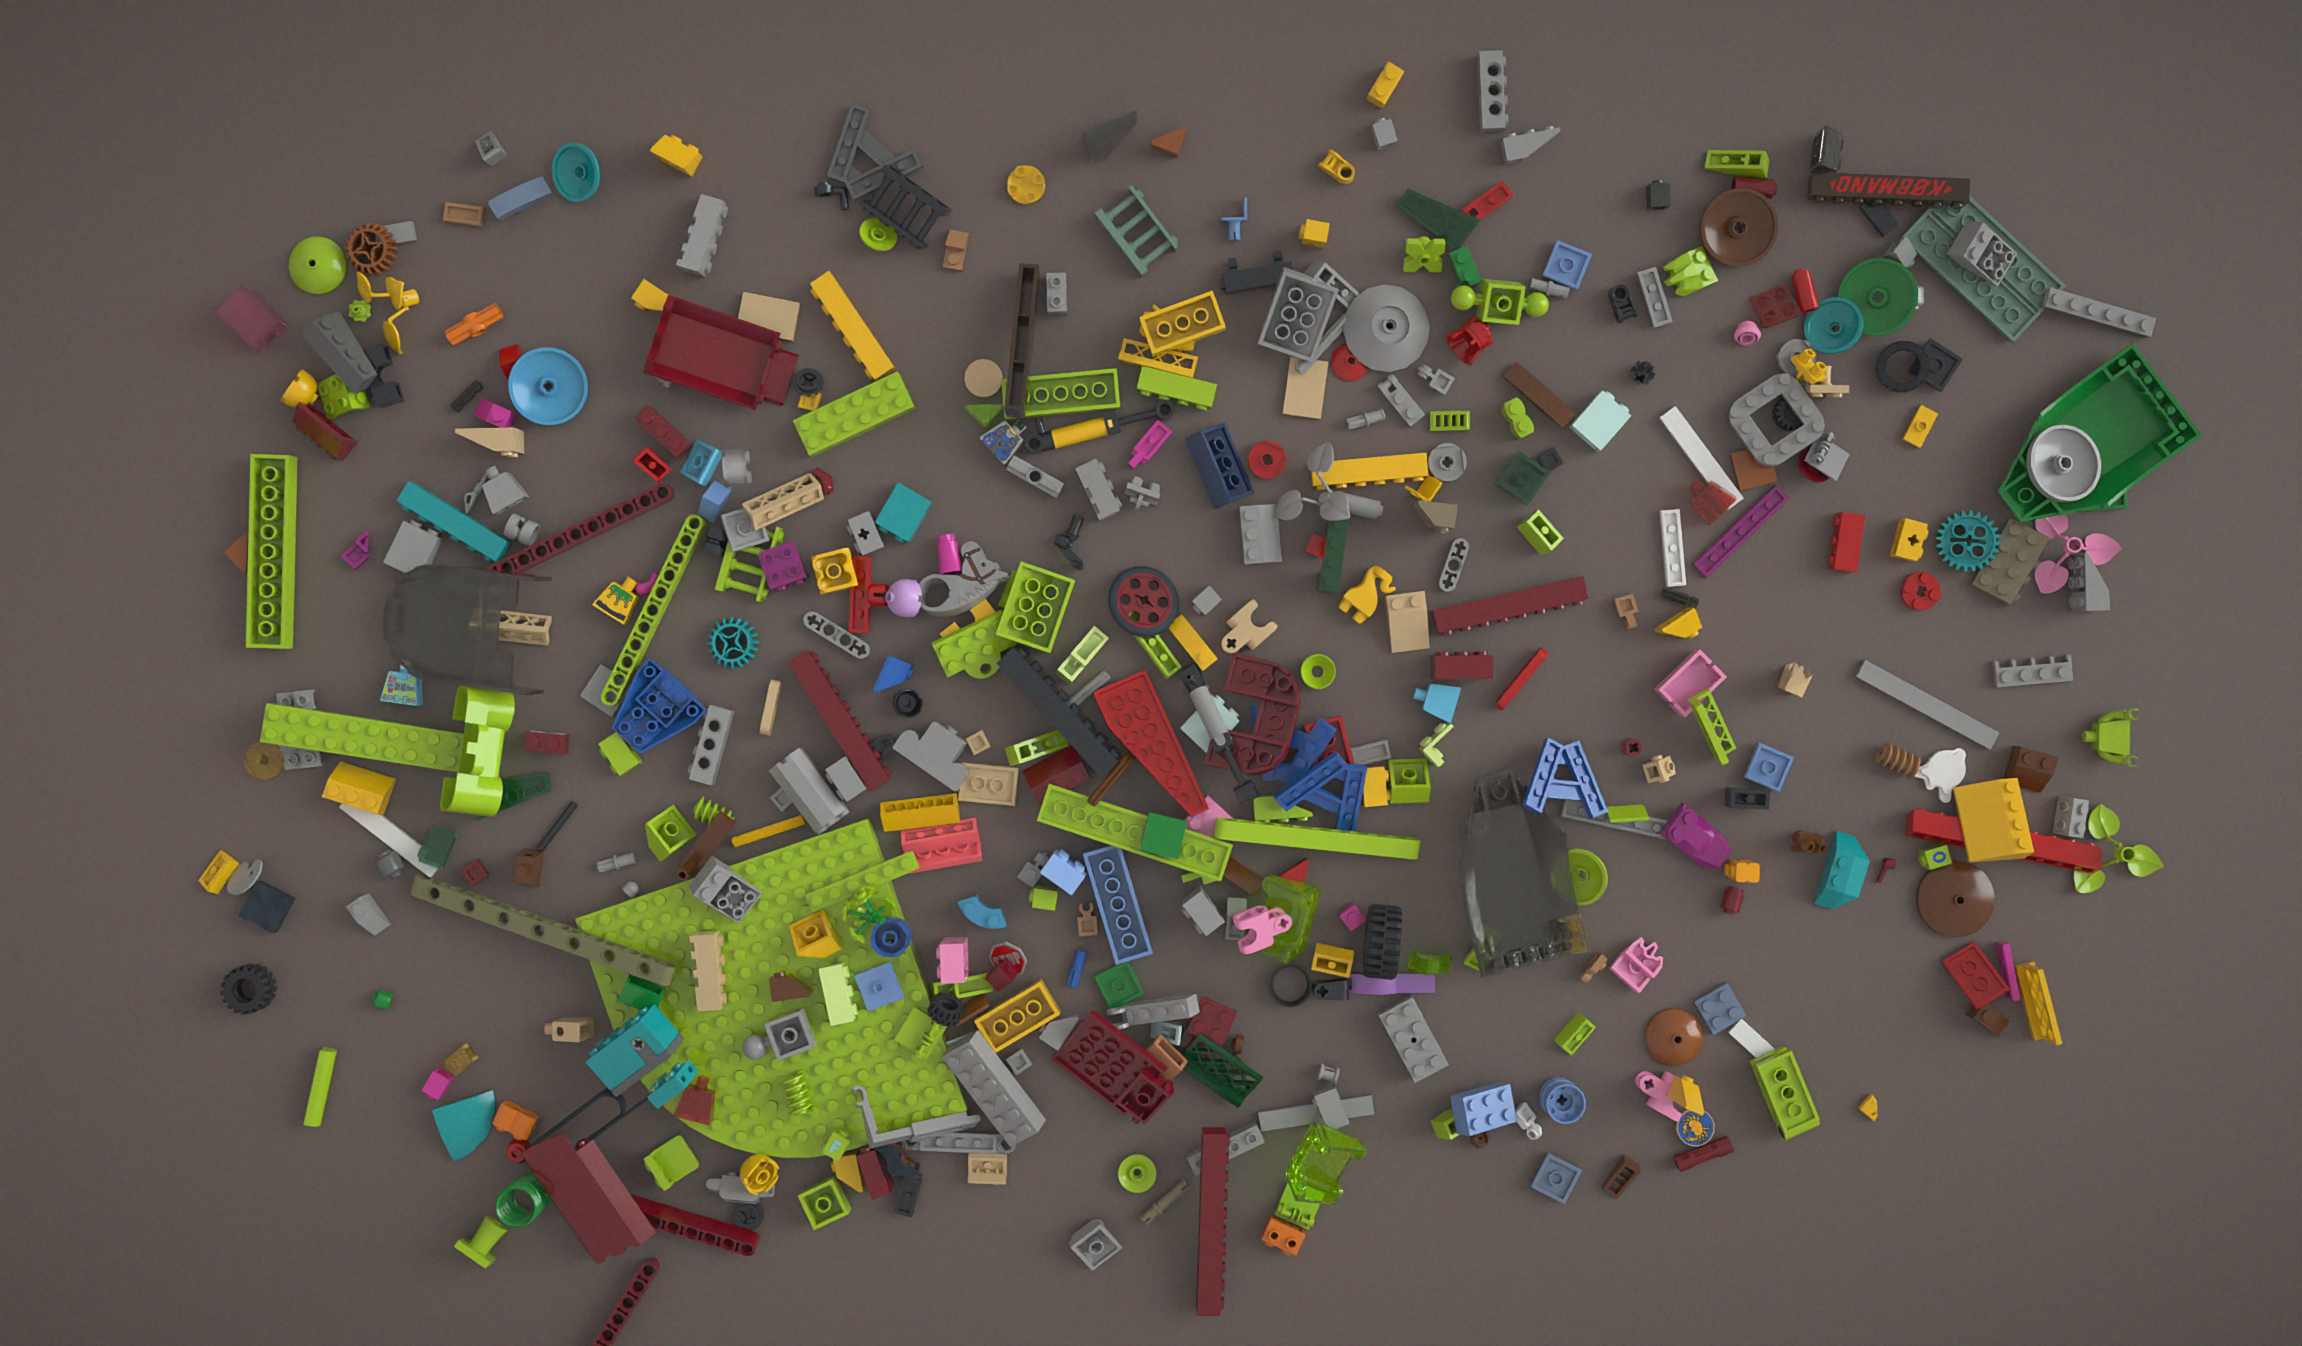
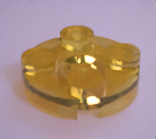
M256 742L247 749L244 765L248 773L255 778H274L285 767L283 751H280L276 744ZM263 755L269 758L267 765L266 763H261Z

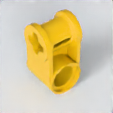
M1331 149L1328 151V155L1323 162L1318 164L1322 171L1343 185L1350 184L1354 179V167ZM1343 170H1347L1351 176L1344 178L1340 173Z

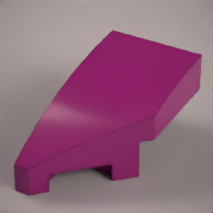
M367 530L354 541L355 543L340 555L354 570H357L369 558L370 536Z

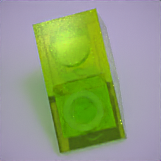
M1410 951L1408 970L1425 975H1449L1452 956L1423 951Z

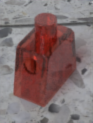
M1696 478L1688 486L1696 494L1691 499V503L1709 526L1737 499L1734 494L1712 480L1704 486Z
M698 1076L696 1085L689 1084L685 1088L673 1116L710 1125L713 1122L716 1091L707 1088L709 1083L708 1077Z

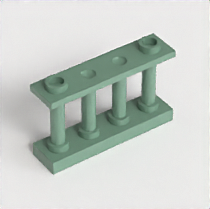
M1131 185L1129 187V192L1131 193L1129 197L1109 212H1103L1102 209H1099L1095 213V217L1142 278L1148 273V264L1170 247L1176 252L1179 241L1173 234L1169 235L1142 199L1144 195L1139 188L1134 189ZM1137 201L1143 210L1121 227H1115L1112 223L1113 218ZM1148 216L1154 226L1132 243H1127L1123 238L1125 233ZM1160 232L1166 241L1144 258H1138L1135 254L1136 249Z

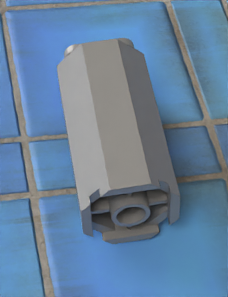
M802 747L789 754L783 761L777 763L769 770L818 835L849 813L847 806Z

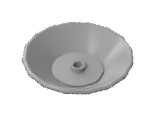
M1383 284L1367 288L1353 299L1345 313L1346 322L1344 323L1343 332L1347 347L1356 356L1357 361L1372 370L1393 372L1407 368L1421 356L1428 343L1430 325L1426 309L1415 295L1402 287ZM1390 323L1392 329H1387L1386 324Z

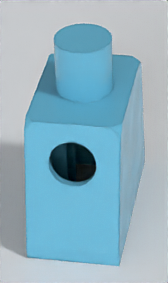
M1428 683L1426 690L1415 688L1413 699L1423 701L1421 705L1422 710L1451 723L1461 688Z

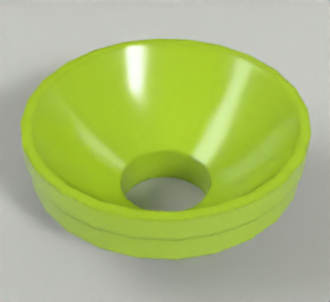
M1311 655L1306 658L1301 666L1302 680L1311 688L1323 689L1329 686L1335 678V665L1325 655ZM1314 666L1322 667L1323 674L1320 677L1312 675V668Z

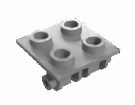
M1827 432L1812 443L1804 461L1836 482L1850 454L1832 443L1835 439L1834 434Z

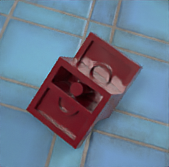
M1201 996L1198 1003L1200 1012L1189 1019L1180 1040L1179 1046L1185 1049L1199 1033L1219 1047H1222L1237 1014V1010ZM1200 1041L1198 1042L1200 1048H1207L1206 1045ZM1202 1053L1204 1057L1210 1058L1209 1053Z

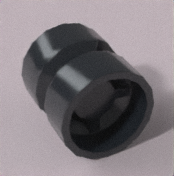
M707 526L705 533L707 540L703 541L701 552L724 558L725 545L728 543L725 530Z

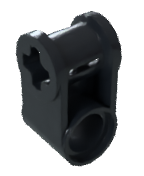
M1622 284L1611 288L1608 298L1616 321L1620 324L1623 320L1630 317L1636 318L1638 312L1629 289ZM1616 289L1622 291L1623 296L1621 299L1615 296Z
M1349 979L1318 980L1312 985V992L1319 1000L1349 999ZM1321 986H1323L1324 989H1326V990L1322 991V994H1320V993L1317 991V990H1320Z

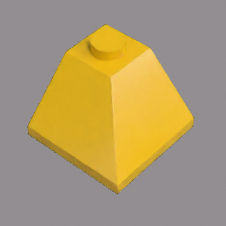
M1685 608L1653 630L1659 634L1679 638L1688 637L1691 639L1699 634L1698 630L1702 628L1695 608Z
M824 909L789 925L798 956L825 958L841 950L837 934Z

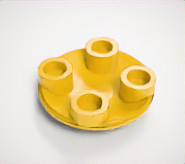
M1018 166L1008 177L1007 190L1016 202L1032 204L1043 195L1045 179L1042 173L1033 166Z

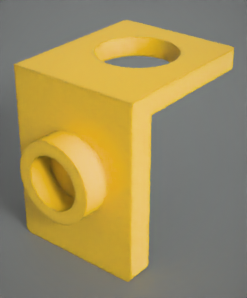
M1428 475L1417 491L1408 486L1404 488L1419 500L1431 501L1443 483Z

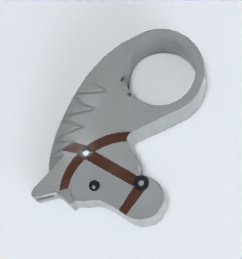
M970 541L963 544L961 548V553L965 558L962 574H933L925 577L919 583L922 596L918 595V602H921V607L932 616H955L975 607L987 598L999 583L1010 580L1011 577L1006 572H1002L996 562L993 563L987 560L984 551L977 543ZM936 584L948 585L950 590L949 598L938 607H928L925 602L928 590Z

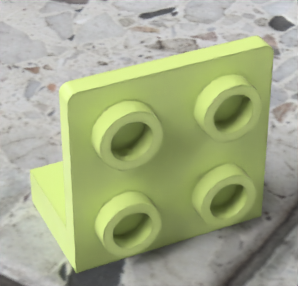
M1440 723L1433 730L1435 733L1431 737L1427 736L1419 743L1421 747L1418 749L1434 766L1440 767L1444 761L1441 759L1443 757L1442 753L1433 746L1454 727L1451 723Z

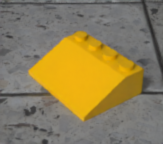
M2018 778L1998 779L1953 788L1969 863L2023 859L2034 853Z

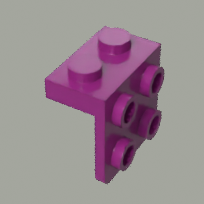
M792 541L758 554L770 590L776 589L777 592L788 589L787 585L794 583L797 586L805 583V579L810 578L808 571L804 570L797 547Z

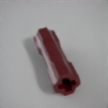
M1724 1136L1694 1150L1673 1156L1678 1171L1681 1173L1694 1168L1698 1164L1733 1153L1734 1149L1730 1139Z

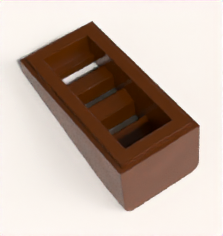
M1624 1155L1602 1185V1189L1618 1199L1641 1172L1639 1164ZM1621 1171L1627 1174V1176L1622 1175ZM1616 1177L1623 1181L1622 1184L1616 1180ZM1611 1183H1613L1614 1185H1616V1186L1619 1187V1188L1616 1190L1615 1188H1613V1187L1610 1186V1185H1611Z

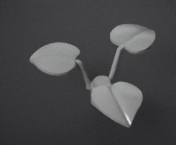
M1329 442L1315 448L1307 459L1308 469L1311 472H1316L1327 492H1323L1319 496V501L1304 497L1300 498L1301 495L1298 490L1286 492L1276 506L1275 515L1277 519L1289 521L1298 517L1303 508V501L1318 505L1320 507V515L1325 520L1341 521L1350 518L1347 495L1342 491L1333 492L1321 476V472H1327L1331 468L1334 460L1333 447Z

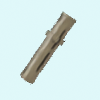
M1182 1178L1180 1182L1157 1202L1154 1201L1152 1206L1140 1215L1142 1221L1148 1226L1158 1215H1163L1166 1208L1191 1188L1190 1185Z

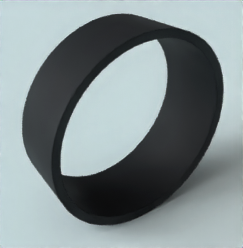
M1283 966L1271 978V995L1282 1006L1297 1007L1303 1004L1311 994V979L1307 972L1298 966ZM1287 967L1300 970L1307 980V989L1304 995L1296 1001L1280 999L1273 989L1275 975Z

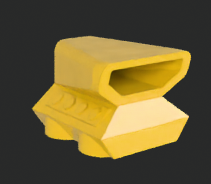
M843 548L811 557L821 595L850 589V587L858 585L851 560V549Z

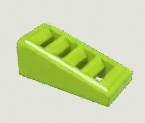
M1470 411L1430 412V431L1470 430ZM1436 416H1440V427H1436ZM1444 416H1447L1446 427H1444ZM1452 416H1455V426H1452ZM1460 416H1463V426H1460Z

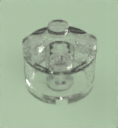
M745 448L721 450V454H725V457H722L723 478L725 481H728V484H724L725 489L749 487V483H753L752 472L747 469V464H751L750 452L745 451Z

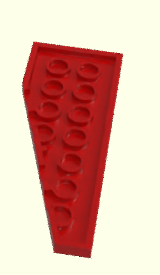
M1146 670L1093 692V696L1108 729L1190 817L1209 810Z

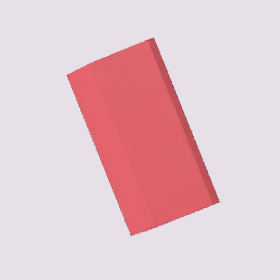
M976 817L960 820V823L901 830V843L904 853L913 850L920 866L919 869L907 874L983 861Z

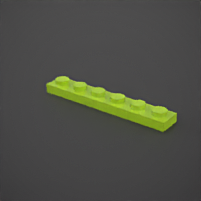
M913 850L805 894V897L813 913L854 896L861 887H876L915 871L920 866Z

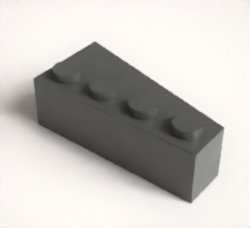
M340 311L313 320L302 336L352 393L355 394L367 389L377 376V373Z

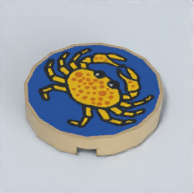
M1688 1109L1681 1113L1682 1116L1675 1125L1678 1137L1690 1146L1706 1144L1714 1134L1715 1124L1712 1117L1705 1110L1703 1115Z

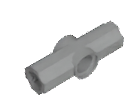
M1015 455L1006 469L1055 498L1058 497L1064 486V483ZM1033 472H1039L1041 478L1039 481L1033 482L1030 480V475Z

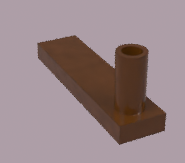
M721 810L678 865L680 868L677 872L678 879L684 881L689 876L694 877L736 823L732 818Z

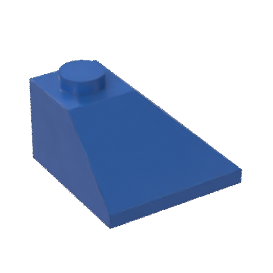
M888 655L872 691L880 692L904 683L907 679L910 680L914 669H912L913 664L893 655Z

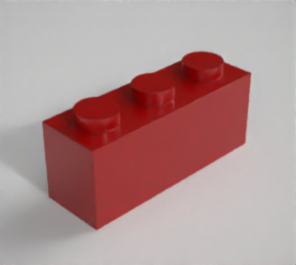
M1839 512L1837 516H1834L1833 527L1835 529L1834 535L1830 538L1832 549L1831 554L1827 558L1828 570L1848 573L1857 572L1865 515Z

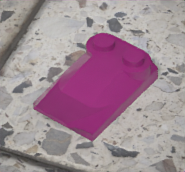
M1683 803L1679 805L1659 832L1661 836L1702 868L1719 869L1732 852L1726 837Z

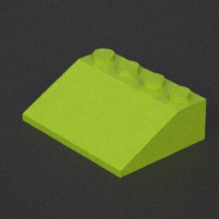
M1020 561L995 635L1051 653L1075 580Z

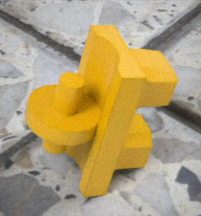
M1806 349L1790 359L1797 367L1795 370L1798 374L1795 379L1798 382L1805 380L1807 384L1810 383L1811 385L1819 381L1824 382L1827 378L1824 375L1827 366L1822 362L1814 364L1812 360L1815 357V353L1812 349Z

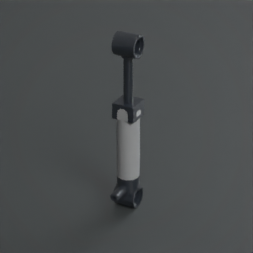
M1194 661L1178 669V674L1195 705L1215 752L1219 756L1225 755L1238 785L1233 790L1241 805H1244L1260 797L1252 780L1245 781L1231 752L1232 749L1236 748V745L1212 699L1198 665Z

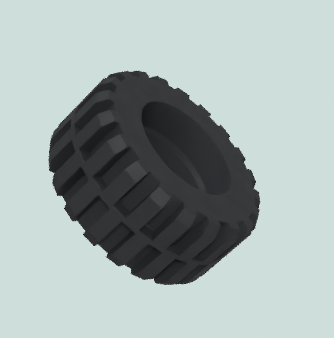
M1372 904L1368 907L1363 952V975L1367 978L1393 980L1397 977L1402 935V909L1399 906Z

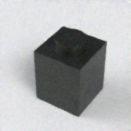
M1664 180L1652 181L1646 187L1647 210L1667 209L1671 206L1670 183H1664Z

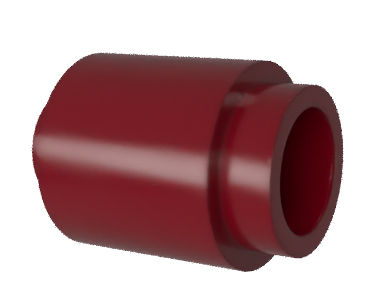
M1728 886L1720 906L1724 908V913L1735 915V912H1740L1744 890Z

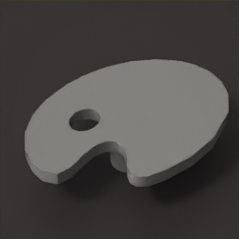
M256 859L249 869V862L244 861L236 868L227 885V890L230 894H242L256 882L263 867L261 860Z

